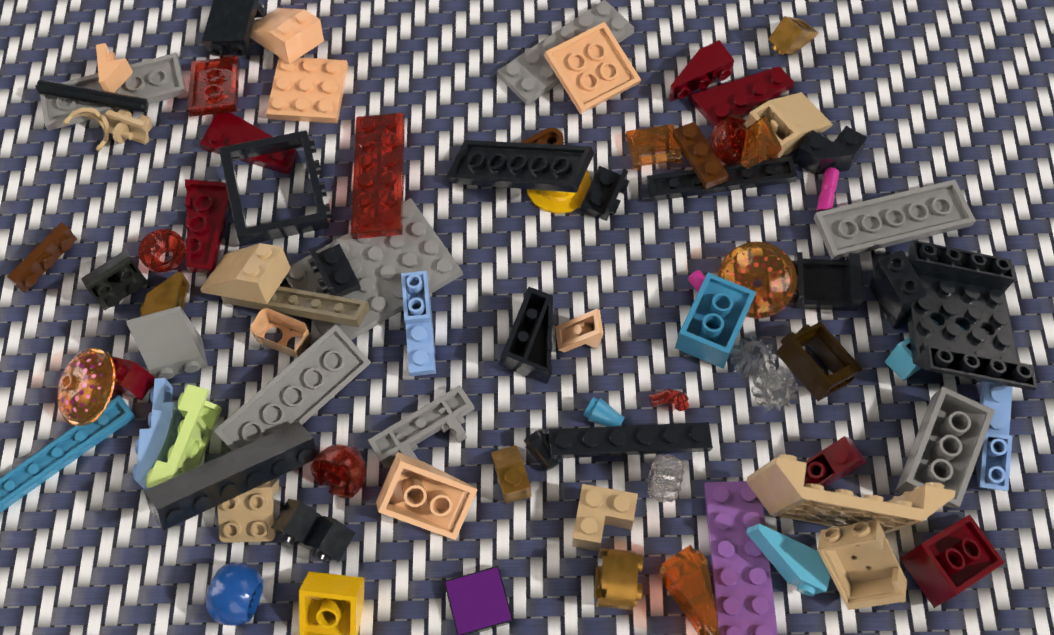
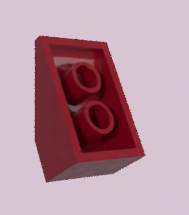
M970 514L900 557V560L934 608L955 597L1005 563Z

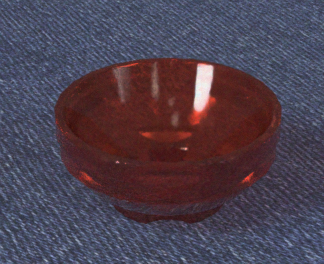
M159 229L151 232L142 240L138 254L143 265L149 270L163 273L171 271L181 264L186 254V247L183 239L177 232L169 229ZM163 253H173V257L170 261H160V256Z

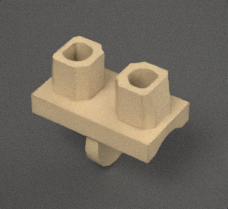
M122 108L118 112L108 110L105 113V117L109 122V133L113 134V140L116 143L122 144L127 139L145 145L149 142L148 132L152 128L150 117L142 115L136 119L132 117V113L129 110Z

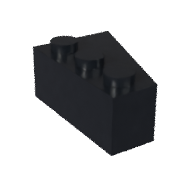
M528 286L498 364L501 367L546 384L552 375L553 295Z

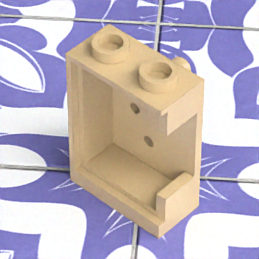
M878 520L830 527L820 531L818 552L848 610L906 602L907 580Z

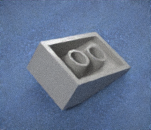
M181 306L127 320V326L145 364L155 378H166L168 380L177 374L193 373L202 367L208 366L203 339Z

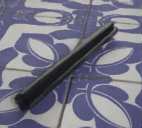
M38 80L35 86L39 94L139 112H146L149 107L147 99L46 80Z

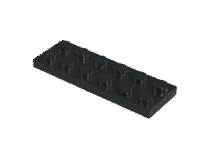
M464 140L446 175V179L451 184L577 193L592 160L594 151L591 146Z

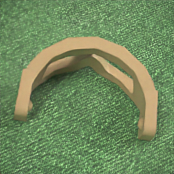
M82 107L75 111L73 110L62 124L67 126L72 119L77 117H88L97 121L104 133L103 141L96 148L100 152L109 140L107 118L94 108Z

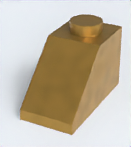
M784 16L768 40L774 44L772 48L779 54L794 55L814 39L819 32L802 19Z
M182 272L175 273L147 293L145 302L140 307L141 317L181 306L184 310L189 282Z
M517 445L491 452L505 504L532 497L529 479Z

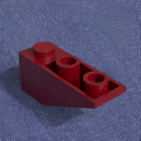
M720 40L697 51L672 83L669 95L670 102L676 99H683L696 90H703L716 81L727 79L732 74L734 59Z
M90 350L80 360L75 373L83 377L88 375V379L131 398L143 400L154 383L155 377L133 361ZM87 368V372L83 373V369Z
M844 436L805 461L804 487L806 484H818L825 487L866 463V460L852 439Z

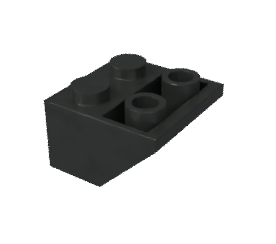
M126 251L121 252L81 278L87 290L104 310L116 306L122 299L131 293L139 291L148 283Z

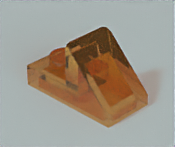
M765 116L746 129L741 164L746 168H750L763 160H768L782 150L781 144Z

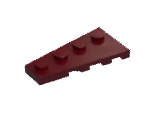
M778 66L691 94L689 101L717 132H720L747 116L765 102L773 100L793 88L794 81Z
M220 106L200 142V146L203 150L220 154V147L273 136ZM290 149L240 160L289 175L298 157L297 150Z
M185 179V206L187 208V218H185L187 229L186 268L189 272L211 274L215 269L230 209L226 182Z

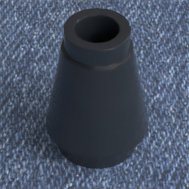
M542 429L535 431L524 439L527 445L525 449L546 471L551 470L560 463L558 459H550L548 434H545Z

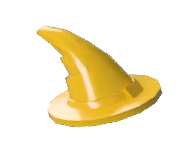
M586 171L577 193L527 189V194L534 205L545 212L554 214L570 213L581 207L591 185L590 175Z

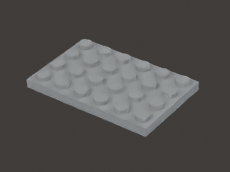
M410 198L316 251V253H319L337 244L341 245L361 286L360 289L343 297L368 301L370 307L360 327L315 319L311 320L321 336L337 324L348 338L353 340L404 310L401 273L427 271L429 292L431 294L461 277L463 272ZM311 254L290 266L291 269L285 276V279L291 288L324 294L318 282L322 277L319 272L314 274L308 261L312 258Z

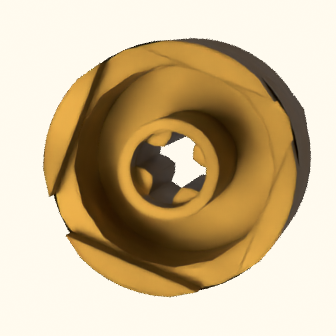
M600 548L598 559H603L602 566H596L595 599H599L596 607L632 610L633 607H636L637 601H641L642 583H638V572H642L643 555L637 554L636 551Z

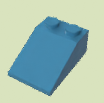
M708 272L679 332L675 349L724 369L756 295V291Z

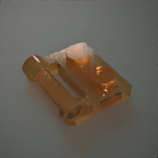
M673 124L626 131V140L634 170L641 169L642 166L672 161L674 164L682 163L681 149L672 136ZM669 150L671 151V152H667V153L647 155V156H641V157H640V155H643V154L656 153V152L669 151Z

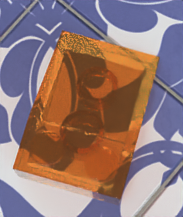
M689 545L662 563L658 578L698 635H720L709 571L706 566L708 562L700 550L695 551Z

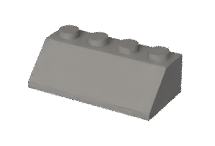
M945 387L939 389L930 399L896 491L903 494V492L914 490L915 487H922L927 482L944 484V489L955 491V497L943 506L959 508L995 410Z

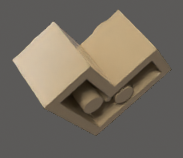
M582 484L572 547L599 551L604 525L632 530L638 494Z

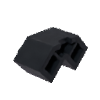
M845 126L836 140L832 142L812 130L799 146L794 163L814 175L824 174L825 169L829 167L839 169V172L848 171L861 155L868 137Z
M293 499L287 500L271 527L280 533L278 538L291 546L293 543H296L313 552L311 555L324 563L328 560L339 563L355 535L354 531L338 520L322 516L303 502Z

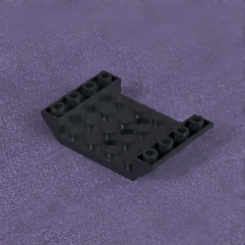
M913 240L910 244L907 258L927 291L926 297L912 302L907 313L913 364L932 372L1035 391L1037 384L1033 365L1018 362L1005 291L1015 280L1011 259Z

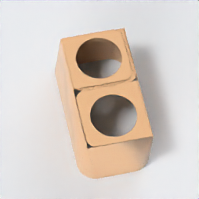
M269 308L260 310L251 325V332L258 343L294 358L299 357L306 350L312 339L305 323ZM273 327L279 328L283 333L282 339L278 343L265 339V333L268 329ZM298 336L301 337V340L295 349V353L294 350L287 348V343L292 337Z

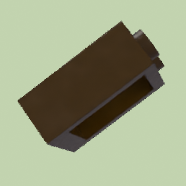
M821 322L811 327L807 324L796 334L790 332L781 340L782 346L776 352L779 358L817 401L848 386L863 370ZM808 345L833 374L827 376L802 347Z

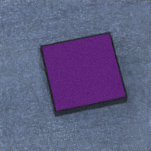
M499 566L444 581L457 635H472L514 623Z

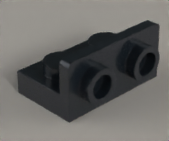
M599 166L580 210L607 221L610 213L615 214L621 202V200L617 199L619 193L624 194L630 182L626 179L628 170L624 169L622 175Z
M340 244L316 253L314 248L309 249L312 258L308 261L314 274L319 272L322 277L318 282L324 294L329 292L330 295L343 297L361 288Z

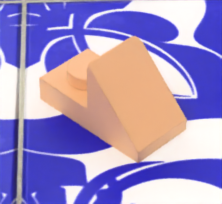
M106 43L97 44L99 83L104 91L115 93L132 75L133 70L127 59H116L115 53L110 52Z
M592 310L555 326L558 350L565 353L584 344L597 349L603 337L600 310Z

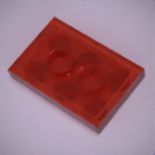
M238 56L191 62L187 106L190 117L237 112L240 70Z

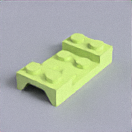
M188 384L185 392L179 396L178 410L185 419L178 426V437L175 444L169 448L167 463L156 460L154 467L149 470L146 478V487L148 489L200 466L222 410L220 406L206 400L209 393L208 389Z

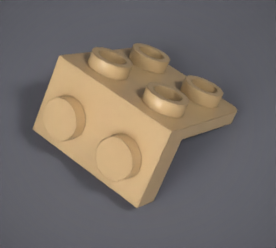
M273 479L217 506L219 538L222 542L272 541L275 538L276 531L271 527L275 522L274 495L279 490V479Z

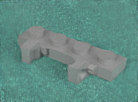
M459 385L368 439V442L382 465L395 458L397 452L418 459L413 452L418 449L417 444L441 429L443 433L450 430L457 443L467 438L466 432L461 426L465 422L463 416L475 410L474 405Z

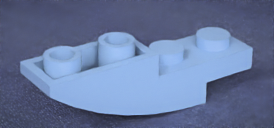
M427 271L401 273L409 375L436 374L434 331Z
M166 378L154 379V388L150 390V400L153 405L152 413L148 415L149 428L140 429L139 438L135 441V451L138 457L137 464L133 467V477L144 489H148L146 487L147 474L154 467L156 460L167 463V454L169 448L176 442L178 426L181 421V413L178 410V406L175 402H172L173 387Z
M982 381L980 404L995 410L976 461L977 483L980 488L1008 491L1013 437L1009 435L1013 387Z

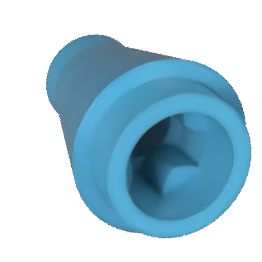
M592 397L583 416L588 418L587 421L606 427L621 426L625 418L602 398L597 399L595 397Z

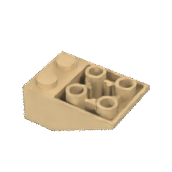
M800 92L769 100L751 111L748 116L746 130L772 158H780L798 149L812 130L821 134L832 127L833 124Z

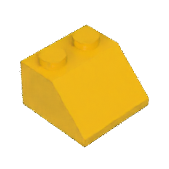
M309 571L299 589V635H358L364 605L365 578Z

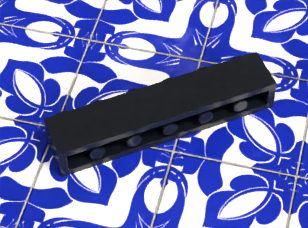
M298 421L145 490L144 493L149 510L163 531L318 459L314 438Z

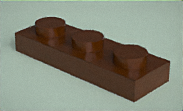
M695 122L673 129L672 136L705 189L728 181V173Z
M61 222L7 277L19 290L25 293L30 287L35 285L37 280L55 264L56 260L65 251L72 247L77 238Z

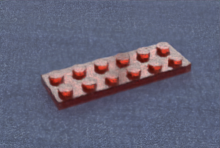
M403 113L356 117L351 235L353 239L403 235L405 117Z

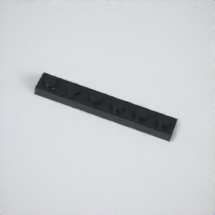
M792 156L723 165L729 175L728 181L708 189L704 188L693 169L648 175L646 181L652 202L796 182L798 176Z
M709 422L549 429L547 433L550 459L711 451L713 448Z

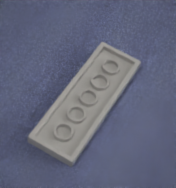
M603 0L497 70L498 77L527 106L561 83L544 57L545 51L603 22L607 24L619 44L634 33V26L606 0Z
M177 53L131 64L132 75L115 92L146 98L149 104L186 95V86ZM98 73L62 82L63 84L104 91L99 83ZM40 94L44 123L48 131L66 127L62 124L63 121L73 110L75 111L82 107L97 109L104 116L108 110L118 112L121 109ZM77 117L72 119L67 126L92 119Z
M955 179L816 212L814 215L815 223L831 260L847 257L849 253L860 254L970 227L976 221Z
M335 324L218 426L214 432L231 451H234L298 421L302 425L371 362Z

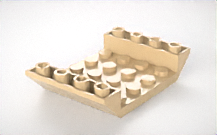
M781 454L779 457L771 460L748 476L746 481L772 516L830 527L878 520L884 534L924 521L955 497L954 490L944 489V484L927 482L922 487H915L910 492H903V495L893 496V499L883 502V497L865 495V498L854 496L853 491L836 489L835 492L825 491L824 486L818 484H806L804 487L806 462L797 461L796 456Z

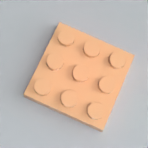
M605 22L545 51L544 57L580 114L638 85L641 81Z
M278 58L266 113L268 119L338 124L348 71L347 60L298 58L288 64L281 58Z

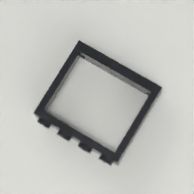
M307 130L219 148L237 238L241 246L329 228L327 218H332L329 204H324L323 197L327 196L324 181L319 182L317 175L322 174L319 160L314 161L312 153H317L314 138H308ZM303 147L318 213L247 228L233 161Z

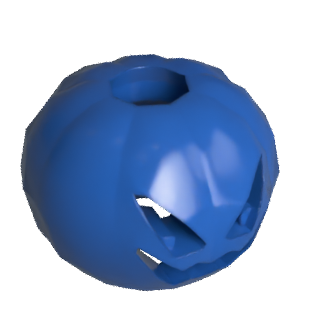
M232 562L222 566L216 572L206 594L207 612L214 621L222 625L240 626L252 619L259 605L264 586L263 578L258 570L245 563ZM255 591L256 594L253 596L254 601L250 603L252 595Z

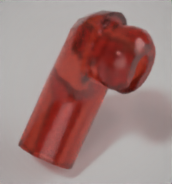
M669 388L649 395L652 407L669 402L675 404V409L678 411H684L689 408L688 396L686 393Z

